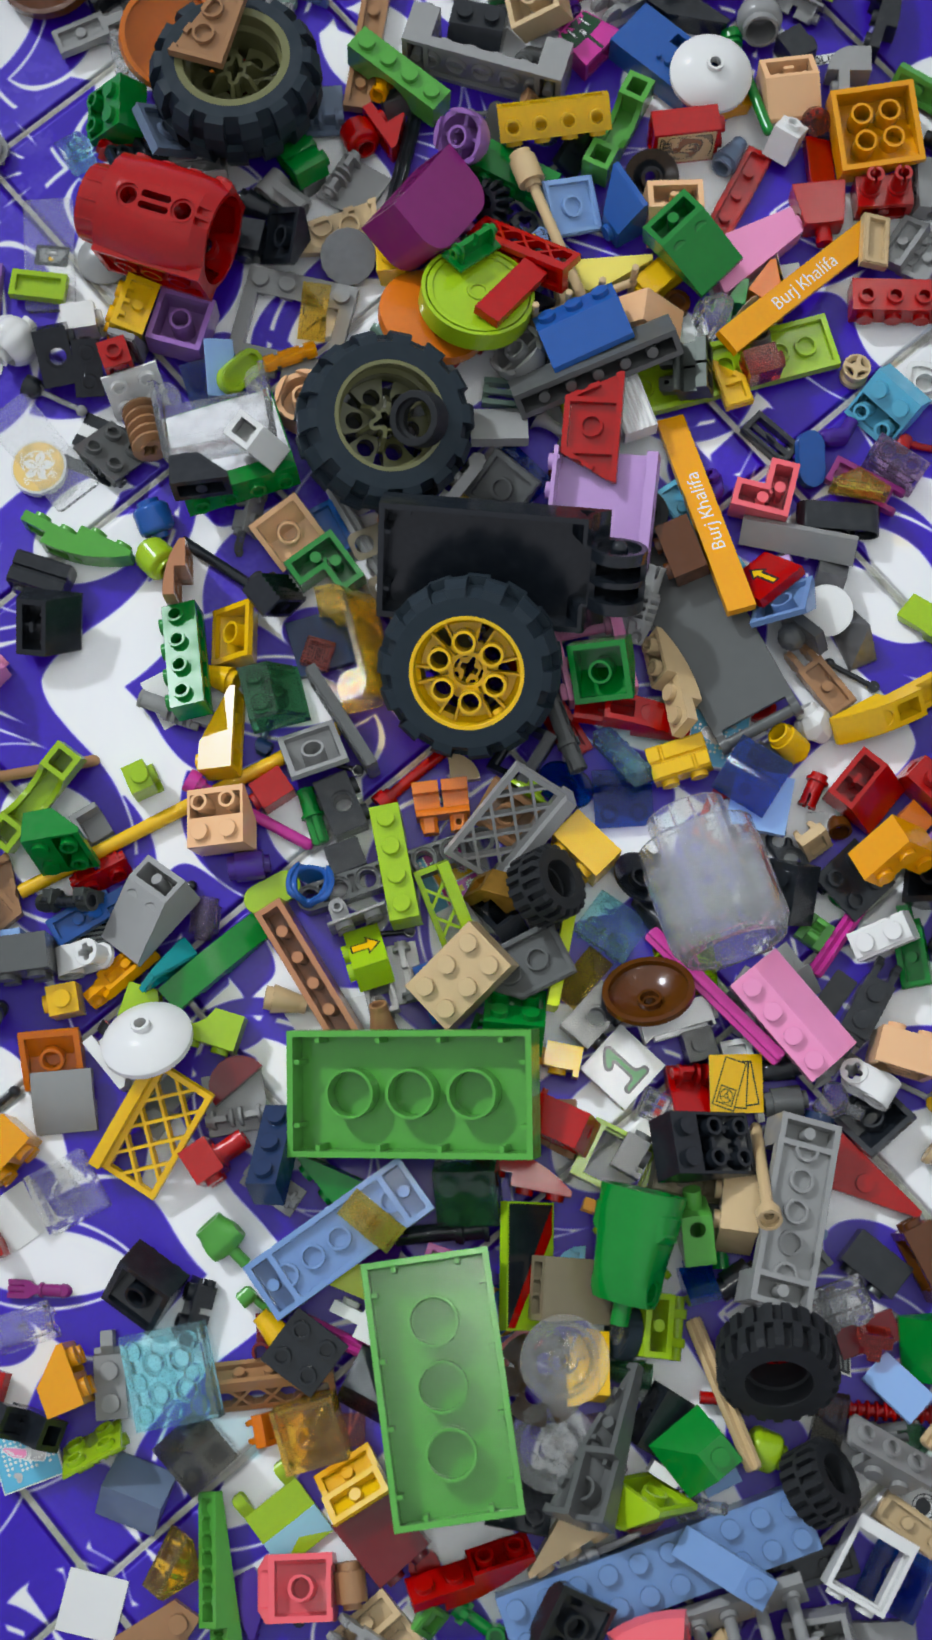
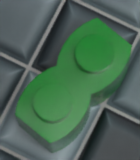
M304 135L296 145L290 142L286 143L283 154L276 157L280 167L290 176L291 180L300 190L330 175L327 167L330 165L329 158L323 149L318 150L311 135Z

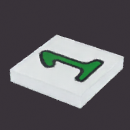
M620 1024L580 1067V1071L625 1111L666 1065Z

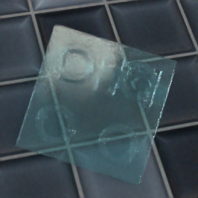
M602 889L575 925L573 931L577 933V938H582L589 944L592 943L591 947L593 949L595 946L600 948L599 953L606 952L605 955L614 960L615 964L617 962L623 964L648 928L637 912Z

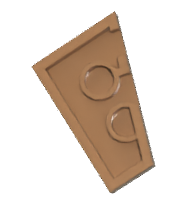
M206 0L200 7L201 12L193 22H188L184 27L182 36L167 49L169 56L223 70L247 0Z

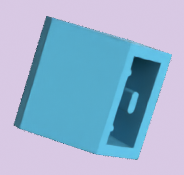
M887 364L876 371L844 413L856 419L859 423L858 426L886 450L917 420L932 400L892 364Z

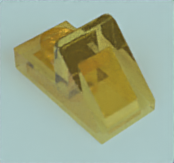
M356 1188L337 1212L339 1216L386 1254L407 1229L358 1188Z

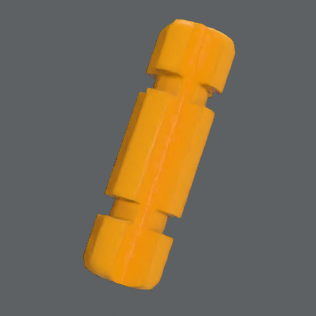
M314 341L302 343V347L296 345L278 351L277 355L271 353L263 356L265 370L272 372L278 370L277 367L279 366L284 368L303 362V358L309 360L317 357L318 351Z

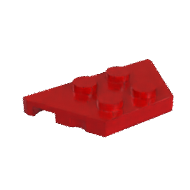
M619 371L615 376L600 382L598 380L589 384L583 390H575L566 394L564 402L561 455L611 484H617L626 381L625 371Z

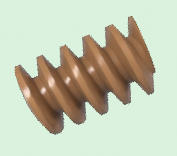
M137 397L126 403L122 410V417L132 452L141 461H158L165 457L169 447L163 426H161L156 403L149 397Z

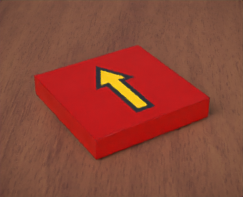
M766 551L743 568L756 605L762 608L766 607L805 575L802 565Z

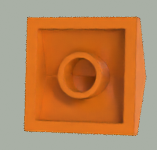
M79 1027L17 1033L25 1092L31 1091L30 1073L86 1068L85 1048L82 1044L83 1040Z

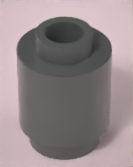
M799 1085L771 1088L769 1092L763 1093L766 1117L773 1116L782 1111L802 1116L804 1115V1109L809 1108L807 1091L801 1090Z

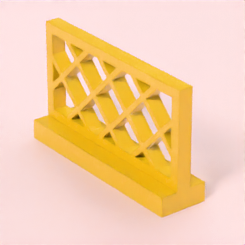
M174 1068L152 1078L135 1079L88 1164L97 1170L101 1167L151 1200L156 1199L179 1159L177 1153L187 1146L216 1095ZM164 1074L175 1080L177 1091L163 1094L160 1081ZM154 1091H156L157 1096L151 1097ZM195 1092L204 1098L199 1109L189 1111L185 1097L186 1093ZM178 1095L182 1113L168 1115L164 1098ZM158 1100L162 1117L148 1120L145 1107L148 1102ZM196 1114L191 1121L190 1115ZM141 1116L142 1122L136 1123ZM184 1117L187 1130L184 1135L174 1137L170 1120ZM163 1121L167 1138L154 1141L149 1124ZM143 1126L147 1143L133 1146L130 1133L133 1128ZM181 1140L178 1146H176L175 1141ZM126 1142L127 1147L122 1148L124 1143ZM169 1143L172 1153L170 1160L159 1162L155 1146ZM148 1147L153 1164L139 1167L135 1150ZM128 1152L132 1169L122 1170L113 1164L117 1155ZM166 1166V1167L164 1168L163 1172H161V1168H160V1167ZM154 1169L157 1182L153 1189L143 1183L140 1171Z

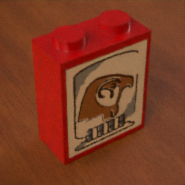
M718 104L651 111L646 141L647 149L655 148L667 152L675 160L676 164L712 160L717 149L722 146L721 133L725 132L724 115H719Z

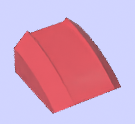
M336 1552L265 1555L258 1568V1612L264 1623L337 1622L339 1607L336 1605L333 1574L336 1572L335 1563H338Z
M669 1609L648 1613L624 1622L607 1632L609 1640H692L691 1623L687 1616V1609Z

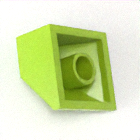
M649 1472L625 1475L615 1528L627 1531L628 1529L650 1525L697 1511L698 1504Z

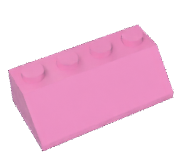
M776 948L729 986V989L809 1082L816 1080L857 1043Z

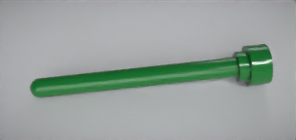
M737 26L727 27L720 33V36L726 37L735 42L740 48L742 47L743 36ZM752 76L751 86L747 94L764 135L770 136L773 125Z

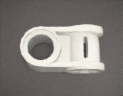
M84 938L55 948L58 979L63 981L77 980L85 975L107 969L115 958L114 948L110 944L105 942L97 943L91 938Z
M849 1058L840 1067L843 1089L880 1111L888 1109L902 1085L892 1074L879 1070L858 1058Z

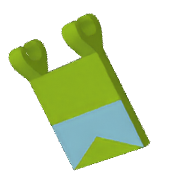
M280 1459L274 1464L273 1471L284 1484L281 1489L257 1508L253 1507L243 1491L234 1495L232 1504L270 1554L305 1553L331 1533L333 1528L299 1482L284 1459Z

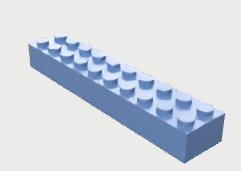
M782 1485L638 1538L619 1548L601 1554L599 1559L589 1563L587 1560L582 1563L575 1562L553 1570L543 1578L538 1579V1577L497 1591L495 1592V1600L509 1640H530L531 1623L548 1588L559 1580L567 1581L575 1588L617 1609L616 1615L608 1629L610 1630L635 1617L666 1609L721 1588V1586L671 1555L686 1524L764 1571L822 1550L823 1547L816 1529L808 1526L802 1518L798 1517L795 1510L789 1504Z

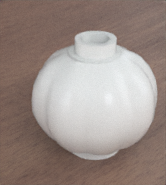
M11 314L0 316L1 365L26 366L37 357L31 336L32 329L37 327V325L28 316L24 315L22 318Z

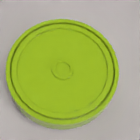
M495 251L463 273H460L441 256L442 253L430 261L422 275L418 304L423 320L437 336L450 344L464 349L486 351L505 347L516 341L525 332L531 318L535 292L498 328H495L474 313L475 305L518 265L515 260L499 251Z

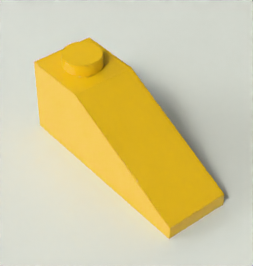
M235 685L228 687L199 741L198 754L195 756V766L201 774H204L203 776L208 781L242 777L246 697Z

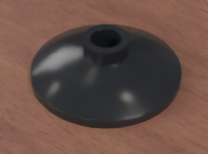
M649 148L636 153L630 159L625 169L642 195L647 183L645 175L649 171L654 173L653 180H679V170L675 160L667 152L660 149Z
M628 852L621 855L615 862V880L619 887L634 900L643 903H656L661 901L668 893V876L662 866L653 858L638 852Z

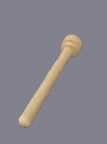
M753 1122L750 1125V1135L760 1196V1204L755 1211L756 1221L761 1229L771 1231L781 1226L783 1217L780 1206L773 1201L762 1126L758 1122Z

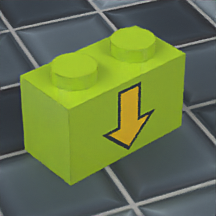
M378 923L343 933L346 945L341 947V951L347 964V972L351 982L357 981L360 992L395 982Z

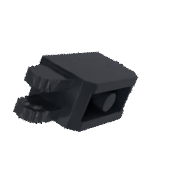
M880 955L875 960L869 973L859 982L839 1019L842 1026L857 1042L854 1046L859 1049L863 1043L869 1040L896 989L894 984L902 971V967L895 965L890 970L886 982L879 979L877 975L885 964V958ZM851 1048L848 1052H846V1053L842 1056V1058H844V1059L847 1058V1057L849 1056V1054H850L852 1048Z

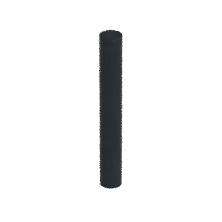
M184 536L191 554L240 586L245 587L248 584V576Z

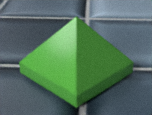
M439 1606L417 1612L411 1629L423 1638L431 1640L449 1619L450 1614Z

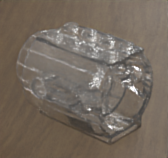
M705 792L675 800L663 806L649 817L646 825L651 840L641 848L638 859L643 870L644 881L672 955L690 970L719 971L773 950L772 947L778 944L787 934L790 910L752 816L745 811L728 810L721 794Z

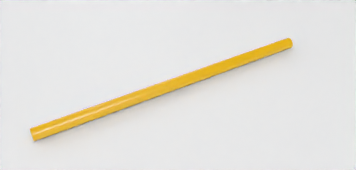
M335 724L336 729H337V731H338V734H339V736H341V733H340V731H339L337 725ZM281 750L243 769L241 778L224 779L212 786L218 787L242 783L246 785L277 765L279 767L285 765ZM187 798L91 848L98 859H101L113 851H118L186 816ZM74 871L46 876L39 874L17 885V889L21 897L25 899L73 874Z

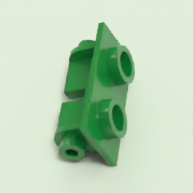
M493 223L483 224L482 228L459 243L452 244L451 248L443 252L441 256L460 273H463L501 248L502 245L495 240L498 232L496 225Z

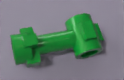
M472 1601L453 1608L450 1615L455 1618L454 1621L460 1626L466 1621L486 1636V1640H508L505 1635L504 1624L500 1621L492 1624L472 1610L475 1605Z

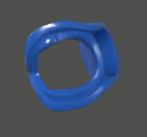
M297 861L286 876L287 894L297 900L304 908H312L316 904L327 900L332 894L335 882L332 869L329 865L319 867L304 865ZM297 878L307 884L324 879L320 892L310 899L305 898L298 891Z

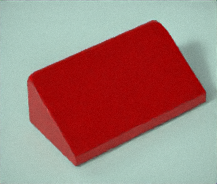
M805 136L803 154L807 183L835 180L831 142L813 136Z

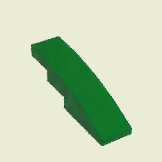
M253 913L249 914L225 932L158 988V991L170 1004L176 1005L183 1010L201 993H206L224 975H229L268 940Z

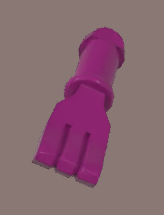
M8 1279L7 1298L25 1299L32 1298L38 1294L40 1298L45 1296L61 1297L63 1299L70 1297L73 1292L72 1287L65 1283L45 1284L41 1282L39 1285H36L32 1280Z

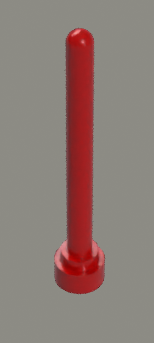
M433 752L392 788L376 792L371 797L375 805L398 802L397 798L411 787L412 782L420 780L445 759L446 756Z

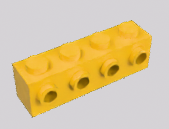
M608 90L496 104L500 143H506L507 147L521 146L523 141L534 140L536 144L547 143L551 141V137L559 136L562 137V140H573L578 138V134L589 133V136L597 137L606 135V130H612Z

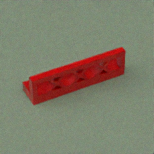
M484 216L467 233L468 237L481 229L485 223L495 224L498 229L495 240L502 245L496 251L509 256L518 264L524 258H527L548 272L546 280L540 286L560 294L567 290L569 271L581 261V253L488 216ZM514 238H515V239L520 240V241H510V240H507V239H514ZM532 248H540V249H542V250H541V251H535V250H532ZM555 258H565L567 260L565 262H562Z

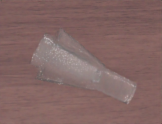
M679 1490L682 1494L687 1496L683 1490ZM696 1495L691 1500L698 1504L697 1511L677 1516L675 1519L679 1523H686L710 1515L726 1516L729 1508L726 1502H713Z

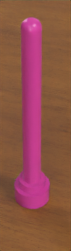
M192 769L183 784L182 790L187 792V790L210 788L213 786L207 783V779L203 778L204 774ZM252 808L257 824L305 850L313 848L314 845L308 837Z

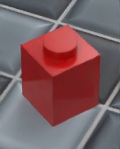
M278 765L248 784L252 792L248 795L249 799L257 810L263 808L267 815L297 796L293 786Z

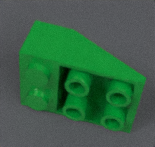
M685 189L681 190L642 227L643 242L701 298L743 260L742 255L706 209Z

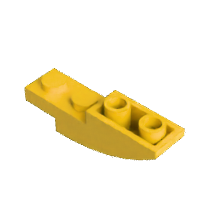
M932 671L884 696L877 693L830 717L829 720L836 744L843 745L881 735L928 715L927 709L932 707Z

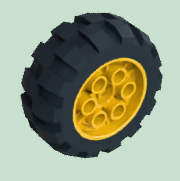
M469 572L465 576L452 577L448 575L429 582L426 587L416 593L414 592L395 612L384 631L385 636L381 647L378 649L377 672L381 674L382 687L380 692L387 710L394 711L400 720L398 727L413 741L419 738L432 746L430 751L452 758L453 754L468 755L469 760L492 758L493 753L504 749L507 751L513 750L527 741L529 735L537 727L542 726L553 708L557 692L559 691L563 661L560 641H557L552 628L553 622L542 605L538 607L527 596V591L510 581L504 583L492 579L489 574ZM482 624L494 629L485 643L483 640L478 641ZM444 627L452 641L450 646L436 634ZM460 634L469 635L472 638L473 645L467 648L460 646L457 636ZM495 647L499 650L501 657L497 660H490L485 655V649ZM436 651L444 652L448 657V663L442 665L436 663L433 659V653ZM472 657H475L474 667L476 669H473L465 677L467 665L464 663H468ZM516 660L517 671L499 670L500 664ZM425 669H432L439 672V675L426 677ZM497 677L502 680L504 687L500 690H494L488 685V679ZM439 681L447 682L451 687V692L448 694L440 693L436 688V683ZM473 694L478 698L479 704L470 707L465 704L463 696ZM484 694L493 697L498 703L490 707ZM453 695L459 697L457 707L448 703Z

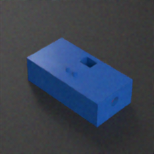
M645 3L610 39L608 59L626 73H629L631 69L654 79L653 94L671 108L687 107L679 100L672 89L669 70L676 50L681 44L692 37L649 4ZM711 62L713 66H719L717 63Z

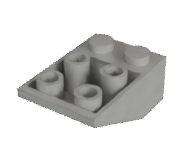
M148 854L128 876L101 937L141 967L197 905L201 898L184 879Z

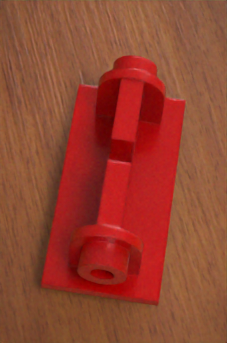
M115 850L111 854L99 859L100 869L96 870L95 867L86 870L74 871L73 876L69 877L70 885L72 888L83 886L102 891L124 881L133 872V869L128 863L123 850L119 852Z

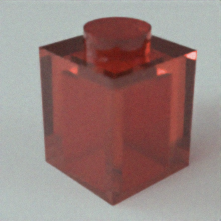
M775 341L742 350L738 362L741 372L746 376L749 387L780 379L783 368L786 366L784 354L781 350L778 351Z

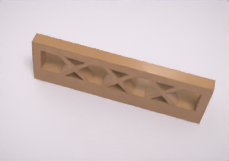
M260 1358L208 1363L206 1387L212 1414L333 1401L337 1398L334 1367L322 1382H328L329 1389L316 1390L313 1396L309 1398L260 1360ZM289 1386L297 1389L291 1394H285L280 1391L283 1387ZM253 1390H261L266 1393L263 1397L256 1398L249 1395ZM228 1393L234 1396L232 1400L218 1402L216 1395Z

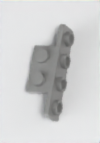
M857 1414L849 1417L847 1443L861 1451L852 1456L851 1465L855 1471L864 1475L866 1479L887 1488L895 1495L903 1496L920 1487L932 1492V1458Z

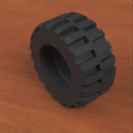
M772 1302L763 1303L760 1307L753 1305L747 1307L742 1314L740 1312L734 1314L730 1318V1322L727 1321L722 1326L720 1333L716 1337L715 1354L718 1389L734 1409L738 1408L740 1413L748 1417L753 1415L757 1420L761 1421L771 1419L774 1420V1423H783V1420L791 1419L792 1422L801 1420L802 1416L807 1415L811 1417L817 1414L819 1408L824 1409L827 1407L831 1399H834L839 1391L841 1367L837 1336L834 1335V1330L829 1323L824 1321L816 1312L810 1313L806 1307L800 1305L792 1307L790 1303L781 1302V1305H772ZM786 1361V1362H788V1363H783V1364H769V1363H767V1362Z

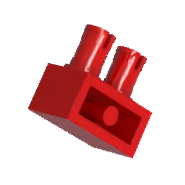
M902 165L896 167L895 172L885 175L882 167L876 166L874 171V166L868 168L866 174L855 176L850 190L853 221H860L864 212L891 219H902L905 214L910 215L914 205L911 180L913 169L909 165H904L902 169Z
M238 1129L216 1145L212 1139L202 1136L177 1153V1155L198 1186L212 1187L213 1189L228 1179L226 1173L231 1170L229 1167L231 1165L230 1161L252 1147L243 1131Z

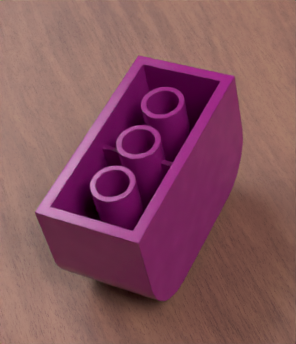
M448 144L417 167L361 229L393 266L403 271H413L427 261H431L437 255L444 252L445 249H450L452 244L461 242L459 236H464L475 226L472 221L482 211L484 206L482 185L453 146Z

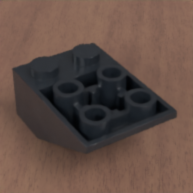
M668 1111L649 1120L658 1183H690L756 1175L746 1113Z

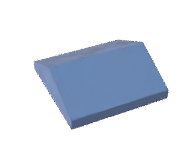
M813 576L799 579L766 607L762 608L756 605L749 623L751 628L806 614L816 609L815 580Z

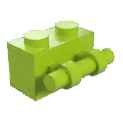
M661 1293L655 1310L639 1309L643 1319V1339L638 1354L635 1357L681 1361V1349H685V1339H682L683 1320H687V1310H684L685 1297Z

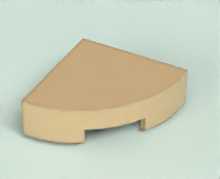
M453 754L452 758L448 757L450 778L467 776V782L480 781L479 771L471 760L460 754Z

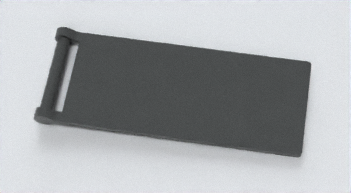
M653 546L650 563L663 567V564L668 562L664 553L659 555L656 547ZM665 572L658 592L661 594V600L653 626L654 628L656 626L661 627L688 663L702 697L698 708L724 756L733 752L732 748L794 715L798 717L804 714L801 705L757 628H751L749 624L751 618L748 612L727 617L712 575H706L678 587L675 578L669 580ZM784 698L789 704L728 738H725L722 733Z

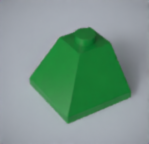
M698 1404L648 1445L690 1499L720 1481L743 1461L742 1457Z

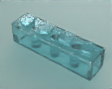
M602 727L593 731V746L635 788L651 781V765L637 751L632 749L629 743L624 741L616 730H613L611 727Z

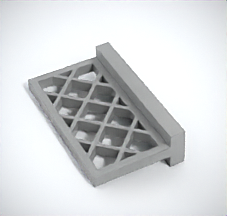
M516 760L444 848V854L479 875L489 871L480 865L479 858L497 856L498 863L493 869L507 872L510 863L517 857L544 845L576 808L577 804L573 791L565 786L560 788ZM520 772L529 778L530 785L512 788L511 780ZM548 790L554 794L549 801L536 803L534 792ZM531 793L532 804L514 806L513 795ZM510 797L511 808L493 811L492 804L497 798ZM534 811V819L530 824L517 825L516 814ZM513 816V827L496 829L495 818ZM491 819L493 830L475 833L474 826L478 821ZM516 835V841L512 846L499 848L498 836ZM494 837L496 848L478 851L476 840ZM469 841L474 843L475 852L462 854L455 850L460 843Z

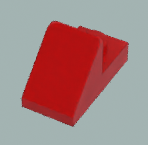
M371 101L362 106L363 116L367 117L375 127L379 135V145L391 162L394 163L397 159L406 124L405 112L388 121L385 113L381 109L377 110Z

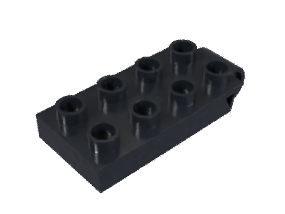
M384 492L379 501L376 616L393 617L395 612L414 592L416 593L426 587L429 582L448 575L452 577L465 576L470 572L489 574L492 579L508 583V581L527 591V596L538 607L542 605L554 624L552 627L554 631L581 634L587 627L603 623L604 616L630 617L641 613L644 602L648 548L643 543L635 540L610 537L612 510Z

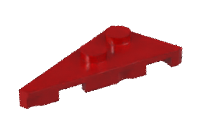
M841 1132L832 1190L913 1218L920 1217L922 1211Z

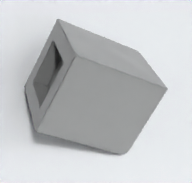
M95 802L68 816L70 821L79 827L91 847L115 834Z

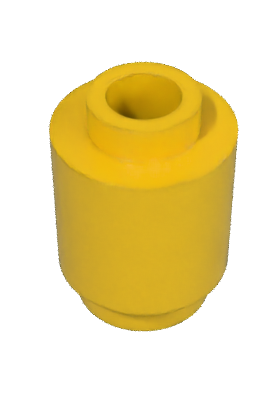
M781 722L773 726L769 731L768 740L770 741V746L789 764H796L807 758L810 751V742L792 725Z

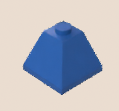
M619 161L613 163L603 211L602 226L600 227L606 241H611L617 249L643 234L642 227L646 224L649 206Z

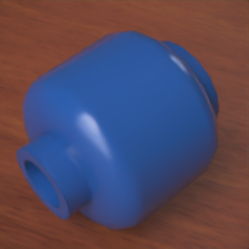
M152 497L136 504L137 509L133 512V518L141 537H160L165 539L170 536L168 531L175 526V520L166 501L159 500L158 497Z

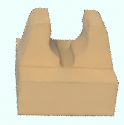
M808 821L806 824L809 830L802 835L797 830L793 832L799 848L803 851L809 863L833 846L827 829L820 822L816 824L813 821Z

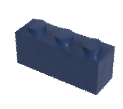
M265 1105L245 1185L254 1205H285L296 1157H287V1105Z

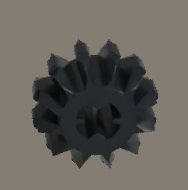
M485 178L481 183L484 191V206L475 219H478L479 222L484 216H488L506 223L508 221L507 214L514 212L509 207L510 203L515 201V199L508 196L511 188L504 186V181Z

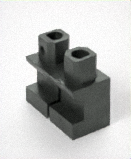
M707 336L695 337L693 342H680L684 354L659 364L662 370L673 369V375L659 378L660 392L662 395H677L680 401L713 398V350Z

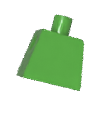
M687 1185L682 1188V1195L688 1200L677 1237V1244L685 1268L717 1264L713 1217L706 1197L701 1194L700 1186Z

